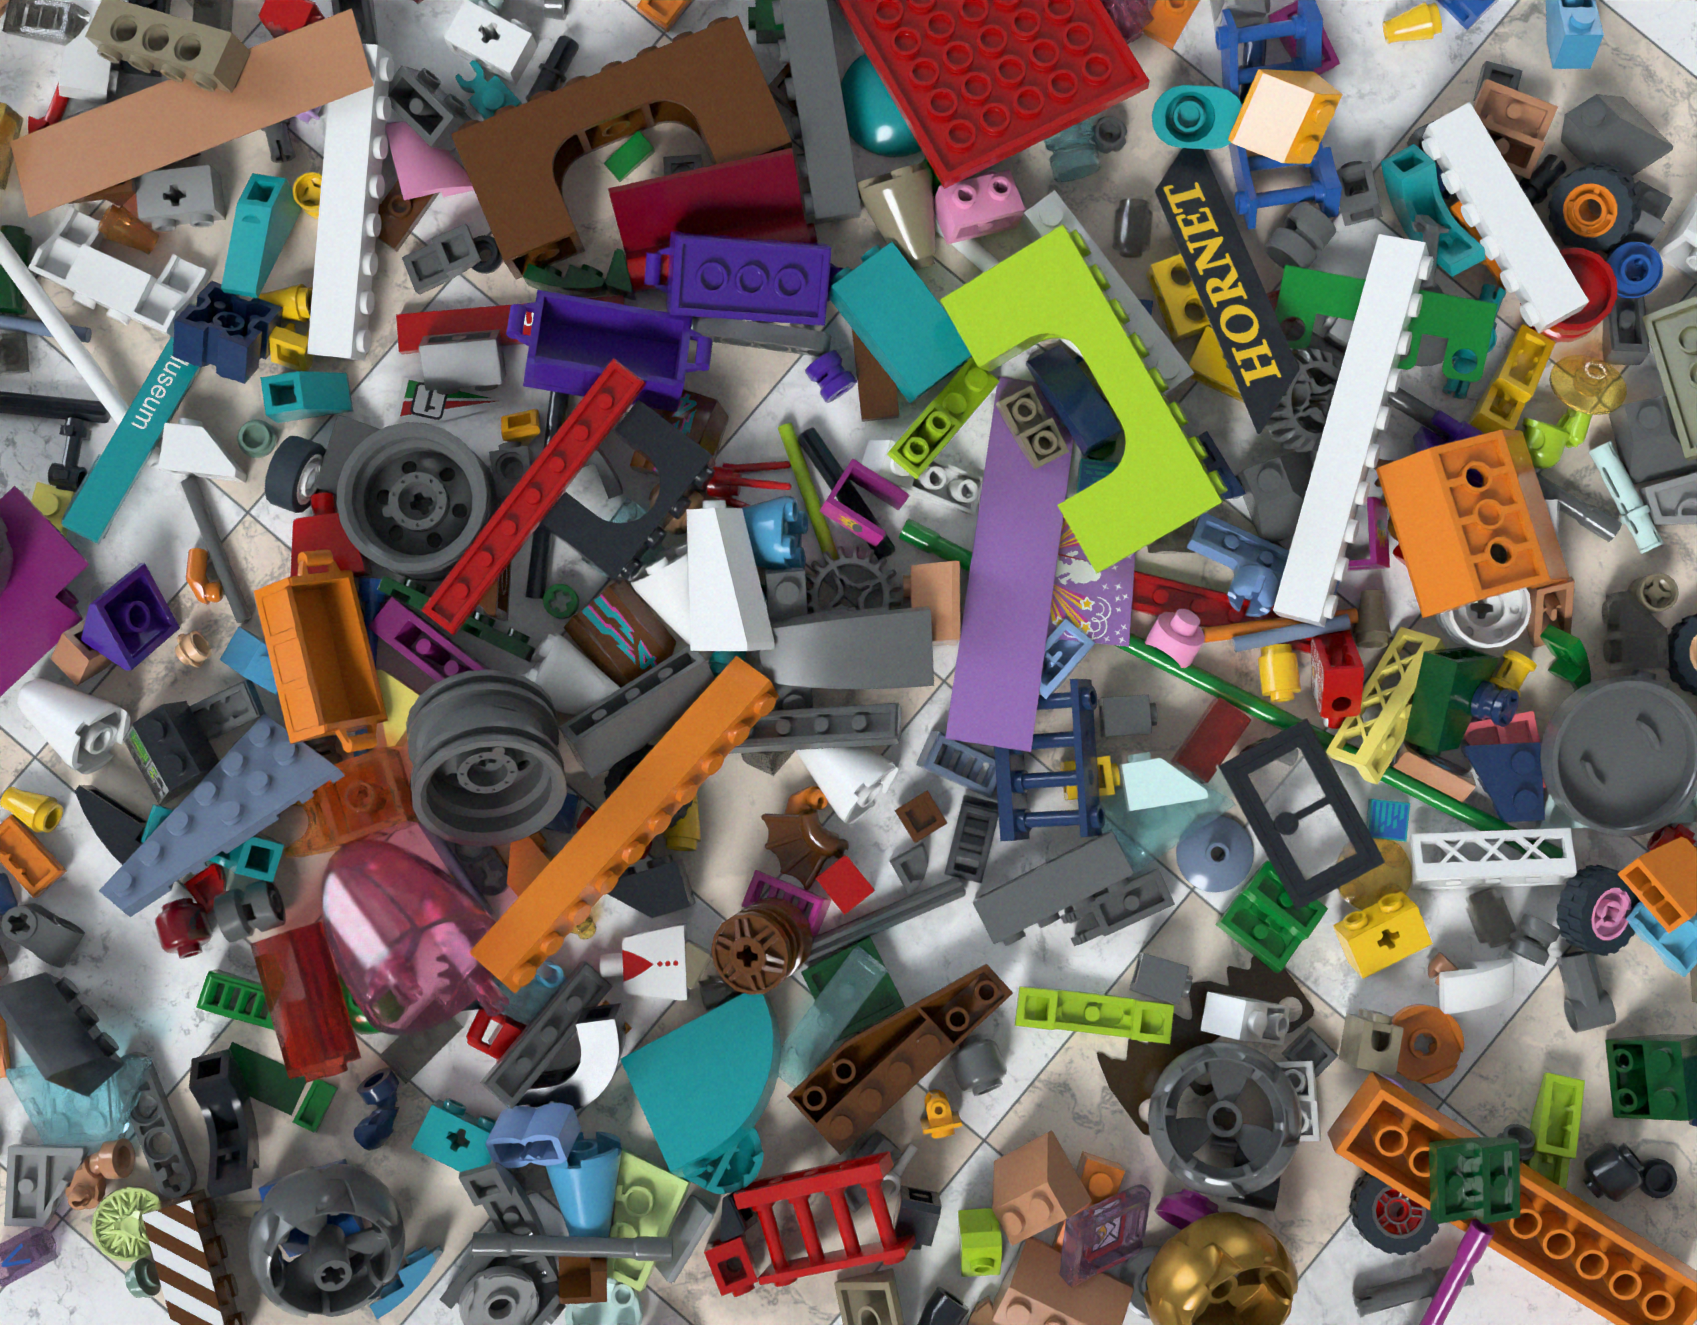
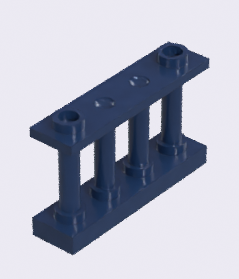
M1070 679L1071 692L1052 693L1047 699L1040 694L1038 698L1037 710L1072 708L1073 731L1033 734L1031 750L1074 747L1076 770L1028 773L1025 770L1024 760L1026 751L994 746L1000 841L1030 839L1029 832L1032 828L1080 825V837L1102 835V828L1105 825V810L1100 804L1094 724L1097 693L1092 686L1091 679ZM1077 786L1079 807L1077 810L1031 812L1028 809L1027 792L1029 789Z

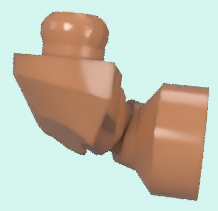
M128 1139L106 1140L99 1151L84 1159L83 1164L78 1167L72 1181L65 1190L68 1204L73 1209L95 1208L105 1196V1178H126L132 1173L135 1165V1151Z

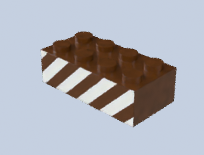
M205 1189L157 1203L142 1214L171 1324L248 1325L244 1312H238L234 1297L238 1296L237 1282L233 1273L227 1274L224 1259L228 1257L226 1242L223 1235L217 1236L213 1222L217 1220L216 1205L212 1197H206Z

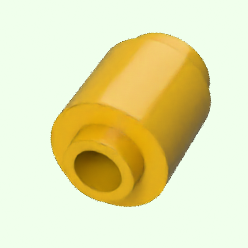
M1275 644L1262 647L1260 649L1261 657L1258 658L1262 695L1270 696L1271 702L1294 700V693L1301 691L1297 654L1292 653L1290 644Z

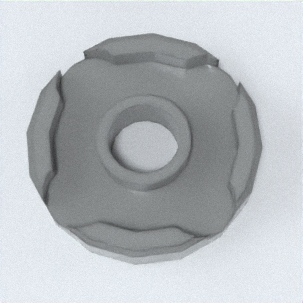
M511 1266L491 1267L477 1273L465 1285L459 1298V1313L464 1325H531L539 1311V1295L532 1278L523 1270ZM497 1299L509 1300L508 1305L501 1310L489 1308L491 1303Z

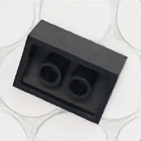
M44 972L0 986V1014L46 1081L89 1097L124 1066V1063L116 1053L119 1050L118 1044L110 1035L100 1031L96 1025L99 1022L98 1016L90 1007L81 1004L77 998L80 991L68 978L63 977L59 979Z

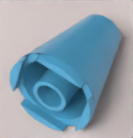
M579 1132L567 1160L557 1165L545 1166L569 1236H609L622 1153L621 1140L614 1134L596 1132V1139H584L583 1132Z

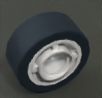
M289 436L280 444L270 461L265 479V496L270 504L294 513H302L311 506L310 497L313 494H318L320 491L315 487V483L326 452L323 445L299 436Z

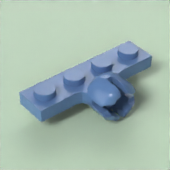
M1207 513L1199 516L1186 548L1233 570L1234 577L1227 596L1231 606L1236 611H1240L1244 598L1250 600L1246 611L1247 616L1258 617L1267 614L1276 600L1289 551ZM1339 580L1337 581L1334 595H1336L1340 583Z

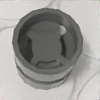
M1298 202L1284 219L1285 228H1278L1264 245V250L1283 269L1285 265L1308 269L1317 258L1315 250L1322 251L1335 235L1336 227L1317 208L1304 202Z
M259 880L247 884L244 892L239 888L217 894L214 897L215 916L222 934L229 942L253 936L256 928L261 932H265L285 925V908L274 881L272 883Z

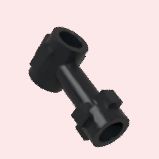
M66 418L65 425H61L59 434L67 436L62 464L52 463L48 470V482L50 485L56 486V489L75 492V489L81 490L88 479L86 468L78 466L82 440H90L92 430L89 429L90 422Z

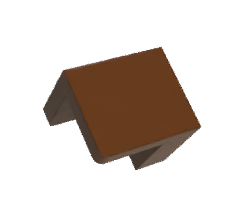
M558 1256L560 1304L607 1302L606 1258Z

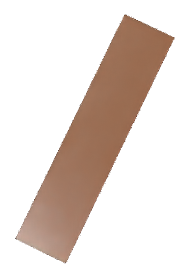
M352 8L248 48L250 50L249 57L232 93L217 88L214 92H209L187 79H183L181 83L169 79L10 141L29 218L374 86Z

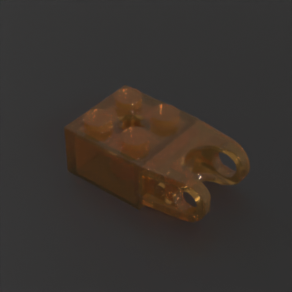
M382 747L334 764L345 775L335 783H332L331 780L327 781L312 791L315 796L303 804L297 801L291 805L301 806L306 811L308 828L300 839L284 849L286 858H301L351 848L420 824L421 822L413 809L412 791L399 750ZM369 791L371 794L370 801L368 804H364L363 799L369 796Z

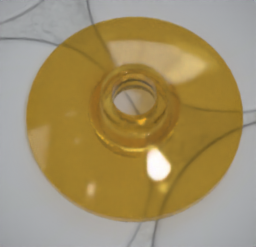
M1587 355L1567 356L1560 359L1550 372V386L1557 398L1568 407L1585 414L1604 415L1614 412L1623 404L1627 395L1626 383L1621 374L1610 364Z

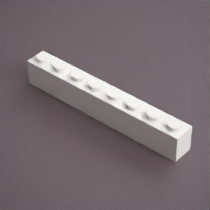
M362 44L374 86L328 103L307 354L362 361H365L366 353L371 347V333L368 330L369 314L373 312L375 297L371 288L372 277L378 269V257L375 253L376 237L379 236L381 231V217L378 214L379 198H382L385 189L384 178L381 175L382 160L386 158L388 152L385 125L386 120L391 115V101L388 97L389 81H392L395 72L394 60L391 57L392 53L379 45Z

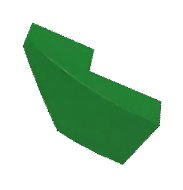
M1549 624L1540 635L1551 654L1557 658L1548 671L1555 677L1557 676L1569 682L1575 692L1591 683L1590 664L1586 650L1579 638Z

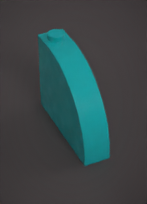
M743 993L620 1058L672 1174L678 1177L685 1176L686 1179H689L704 1172L707 1169V1163L729 1151L752 1130L769 1104L779 1074L781 1040L776 1014L767 993L754 995Z

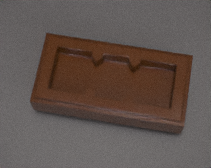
M397 180L378 207V214L381 217V231L376 238L398 252L439 193L404 200L399 180Z

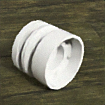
M1527 588L1473 602H1478L1479 605H1484L1485 607L1484 613H1478V615L1477 612L1471 611L1470 606L1472 603L1456 610L1435 615L1436 622L1442 633L1457 645L1468 648L1500 647L1517 639L1528 625L1532 611L1530 594Z

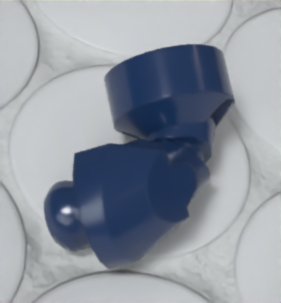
M389 1067L374 1072L357 1088V1092L366 1105H377V1109L372 1111L370 1116L361 1120L353 1133L356 1142L369 1151L384 1145L394 1131L393 1123L399 1111V1107H395L396 1102H398L396 1091L399 1080Z

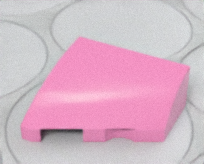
M394 122L385 125L404 200L442 192L443 197L474 190L467 172L448 150L430 147L406 122Z

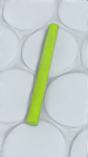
M793 424L781 425L778 427L822 555L828 551L833 561L839 559L837 548L826 517L819 512L822 506Z

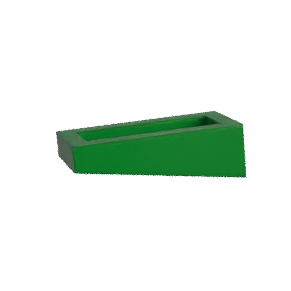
M638 130L604 162V165L621 182L653 155L655 149Z
M315 1078L292 1123L317 1133L338 1088Z

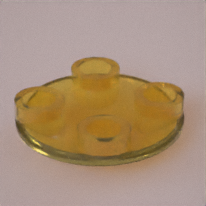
M1373 838L1385 863L1339 887L1338 890L1342 899L1355 908L1364 910L1378 903L1382 897L1388 894H1396L1400 891L1405 895L1407 894L1412 881L1411 863L1403 848L1393 840ZM1350 841L1343 846L1336 864L1356 853Z

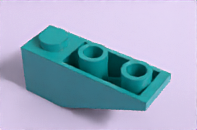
M251 174L236 206L221 285L224 293L259 298L302 210L294 200L293 190L287 178Z

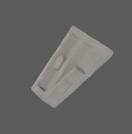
M13 1144L8 1146L4 1226L44 1227L48 1225L66 1194V1187L72 1181L76 1170L87 1156L89 1146Z

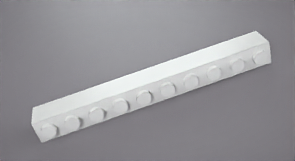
M1378 235L1273 611L1278 616L1325 627L1327 618L1333 619L1335 615L1338 596L1334 595L1337 581L1345 579L1349 564V558L1344 557L1348 542H1355L1359 530V520H1355L1359 505H1365L1369 495L1370 483L1365 482L1369 467L1375 468L1379 459L1381 446L1376 444L1379 431L1386 430L1390 420L1391 407H1387L1390 392L1396 393L1400 384L1402 370L1397 369L1401 354L1407 355L1411 345L1412 332L1408 331L1411 317L1417 318L1420 313L1423 295L1418 294L1421 281L1422 279L1428 280L1432 270L1433 257L1429 256L1426 242Z

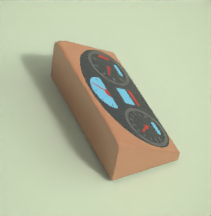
M1403 741L1399 747L1393 767L1461 802L1475 789L1476 782L1473 774L1465 768L1441 756L1421 753L1417 750L1418 745Z

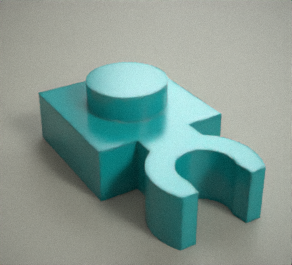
M472 60L470 62L472 69L476 72L475 79L466 81L459 73L455 76L462 90L468 93H475L468 101L484 120L493 117L494 113L504 106L514 105L517 107L522 105L521 101L496 75L487 82L483 68L476 61Z

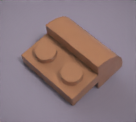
M1486 79L1483 81L1473 108L1512 173L1525 179H1530L1546 143L1544 139L1558 106Z

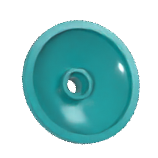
M864 53L850 65L841 82L849 135L861 147L880 156L904 157L922 151L866 53Z

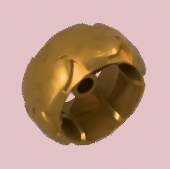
M1218 1212L1197 1219L1173 1238L1168 1239L1161 1247L1149 1267L1147 1275L1148 1290L1145 1291L1144 1300L1149 1317L1154 1325H1283L1291 1313L1293 1295L1298 1290V1272L1289 1250L1266 1224L1254 1217H1246L1237 1212Z

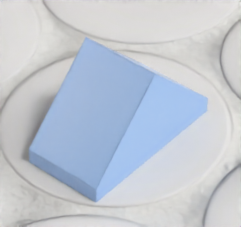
M1066 618L1046 639L1039 694L1045 699L1065 682L1095 644ZM1067 630L1079 641L1061 640L1058 638Z

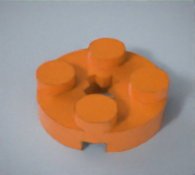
M1424 1004L1404 1007L1393 1015L1392 1023L1404 1028L1396 1072L1408 1080L1424 1084L1437 1083L1449 1077L1457 1068L1460 1054L1464 1050V1037L1457 1021L1451 1015L1444 1014L1438 1007ZM1419 1034H1422L1424 1037L1431 1036L1433 1042L1428 1045L1429 1052L1423 1054L1419 1049H1414V1043L1417 1042L1416 1037Z

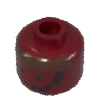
M192 898L178 899L161 907L162 912L155 918V926L162 949L167 953H178L180 959L202 953L201 946L208 943L212 938V930L204 906L200 903H194Z

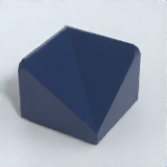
M567 793L561 810L543 828L574 834L583 796Z

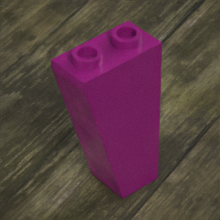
M393 597L388 600L368 627L436 682L467 671L490 669L408 606Z

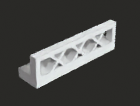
M1571 828L1411 834L1410 837L1413 869L1410 873L1411 890L1565 885L1569 878L1577 874ZM1561 839L1564 858L1550 859L1537 848L1544 840ZM1528 840H1537L1533 845L1528 842ZM1505 841H1515L1527 852L1520 860H1509L1497 849ZM1488 842H1497V843H1496L1494 846H1492V845H1490ZM1449 843H1457L1454 848L1449 845ZM1465 843H1476L1487 854L1480 861L1470 862L1457 851ZM1436 844L1447 853V856L1440 863H1423L1421 845ZM1532 854V855H1533L1535 858H1537V859H1528V858H1529V856ZM1492 856V857H1494L1497 861H1487V860ZM1451 858H1453V859H1455L1457 862H1448V861H1449Z

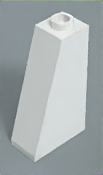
M725 500L702 501V509H686L691 651H757L775 649L774 637L742 508H726Z

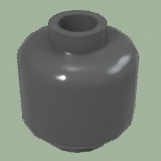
M978 1034L965 1038L958 1045L959 1050L955 1051L950 1058V1064L960 1088L963 1091H972L974 1096H979L1002 1086L1001 1079L1006 1075L1007 1067L997 1043L991 1039L980 1040Z

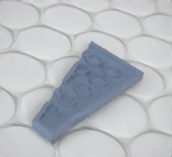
M263 714L104 884L99 892L125 914L132 917L170 892L174 882L189 872L195 875L208 867L206 861L221 851H224L226 854L279 820L283 810L297 801L303 804L315 796L312 791L329 780L335 783L345 775L338 767L304 742L290 744L287 730L266 714Z

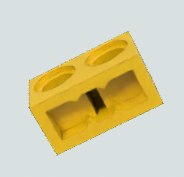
M1178 254L1151 264L1146 276L1172 343L1174 344L1201 334L1206 326L1212 328L1182 255ZM1175 270L1183 271L1189 278V284H1176L1171 278V272ZM1189 305L1197 306L1202 312V320L1194 321L1189 319L1185 314V307Z

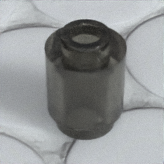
M1136 198L1123 199L1119 202V208L1115 210L1112 247L1120 251L1119 255L1122 257L1139 258L1142 257V252L1149 251L1151 248L1153 212L1149 210L1150 203L1146 200Z
M1495 887L1478 891L1465 898L1468 904L1465 909L1480 944L1488 943L1490 948H1494L1512 941L1510 934L1517 931L1503 895H1498Z

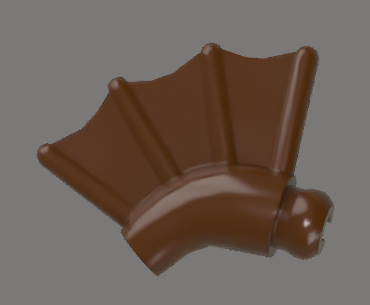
M816 809L803 810L799 815L765 813L761 816V819L765 821L768 828V840L765 848L776 854L779 859L781 874L795 877L801 882L805 890L811 888L827 858L834 856L836 859H840L845 855L844 851L849 849L847 840L839 838L838 834L822 826Z

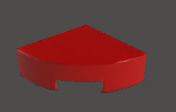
M217 863L211 864L184 883L195 901L204 906L207 915L214 911L215 895L226 890L225 871L223 866Z

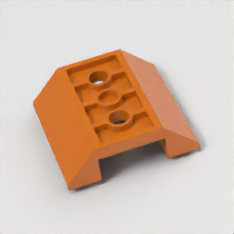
M1498 430L1431 447L1376 469L1422 618L1456 610L1476 601L1529 587L1535 589L1570 579L1522 431ZM1468 469H1475L1482 475L1483 484L1481 488L1473 487L1468 483L1466 479ZM1493 544H1499L1506 550L1507 560L1504 564L1496 562L1491 557L1490 549Z

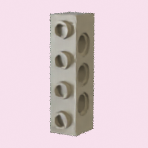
M102 0L85 35L98 48L97 53L110 62L119 63L120 60H124L146 73H150L154 69L160 71L164 76L173 81L181 83L183 79H187L209 92H214L217 88L232 93L250 54V50L232 32L122 0Z

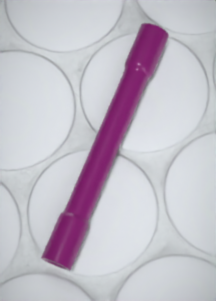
M1478 1219L1471 1221L1457 1248V1254L1419 1325L1444 1324L1475 1264L1482 1258L1495 1233L1488 1223L1483 1224Z

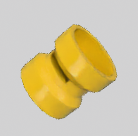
M309 172L297 178L292 192L297 204L309 216L318 219L322 175Z

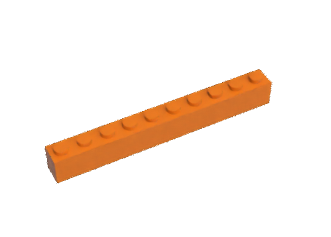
M736 655L472 948L469 954L514 994L521 987L529 984L535 977L537 969L541 964L562 947L565 937L573 928L588 918L591 908L597 901L614 889L618 878L629 865L636 863L642 857L646 846L656 835L663 833L668 828L672 817L683 805L688 804L694 799L698 788L710 775L715 774L721 768L724 759L734 747L741 745L747 739L750 729L758 720L772 711L779 695L770 679Z

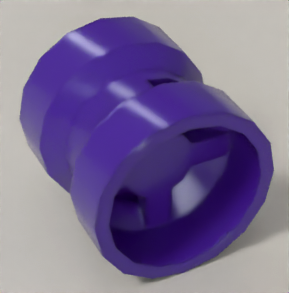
M832 350L822 355L805 369L809 379L817 382L821 388L820 395L826 403L841 397L857 383L854 375L843 368L842 358L837 350Z

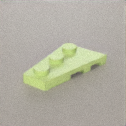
M622 1148L618 1184L615 1193L613 1226H611L610 1237H668L691 1185V1181L678 1177L667 1168ZM608 1258L607 1276L642 1292L646 1288L657 1261Z

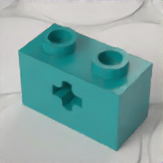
M446 1098L445 1101L439 1099L431 1105L411 1148L459 1172L492 1164L493 1161L485 1143L496 1120L481 1115L478 1119L466 1113L467 1107L462 1103L450 1098ZM460 1129L467 1131L465 1134L467 1141L463 1145L457 1143L459 1136L455 1134Z

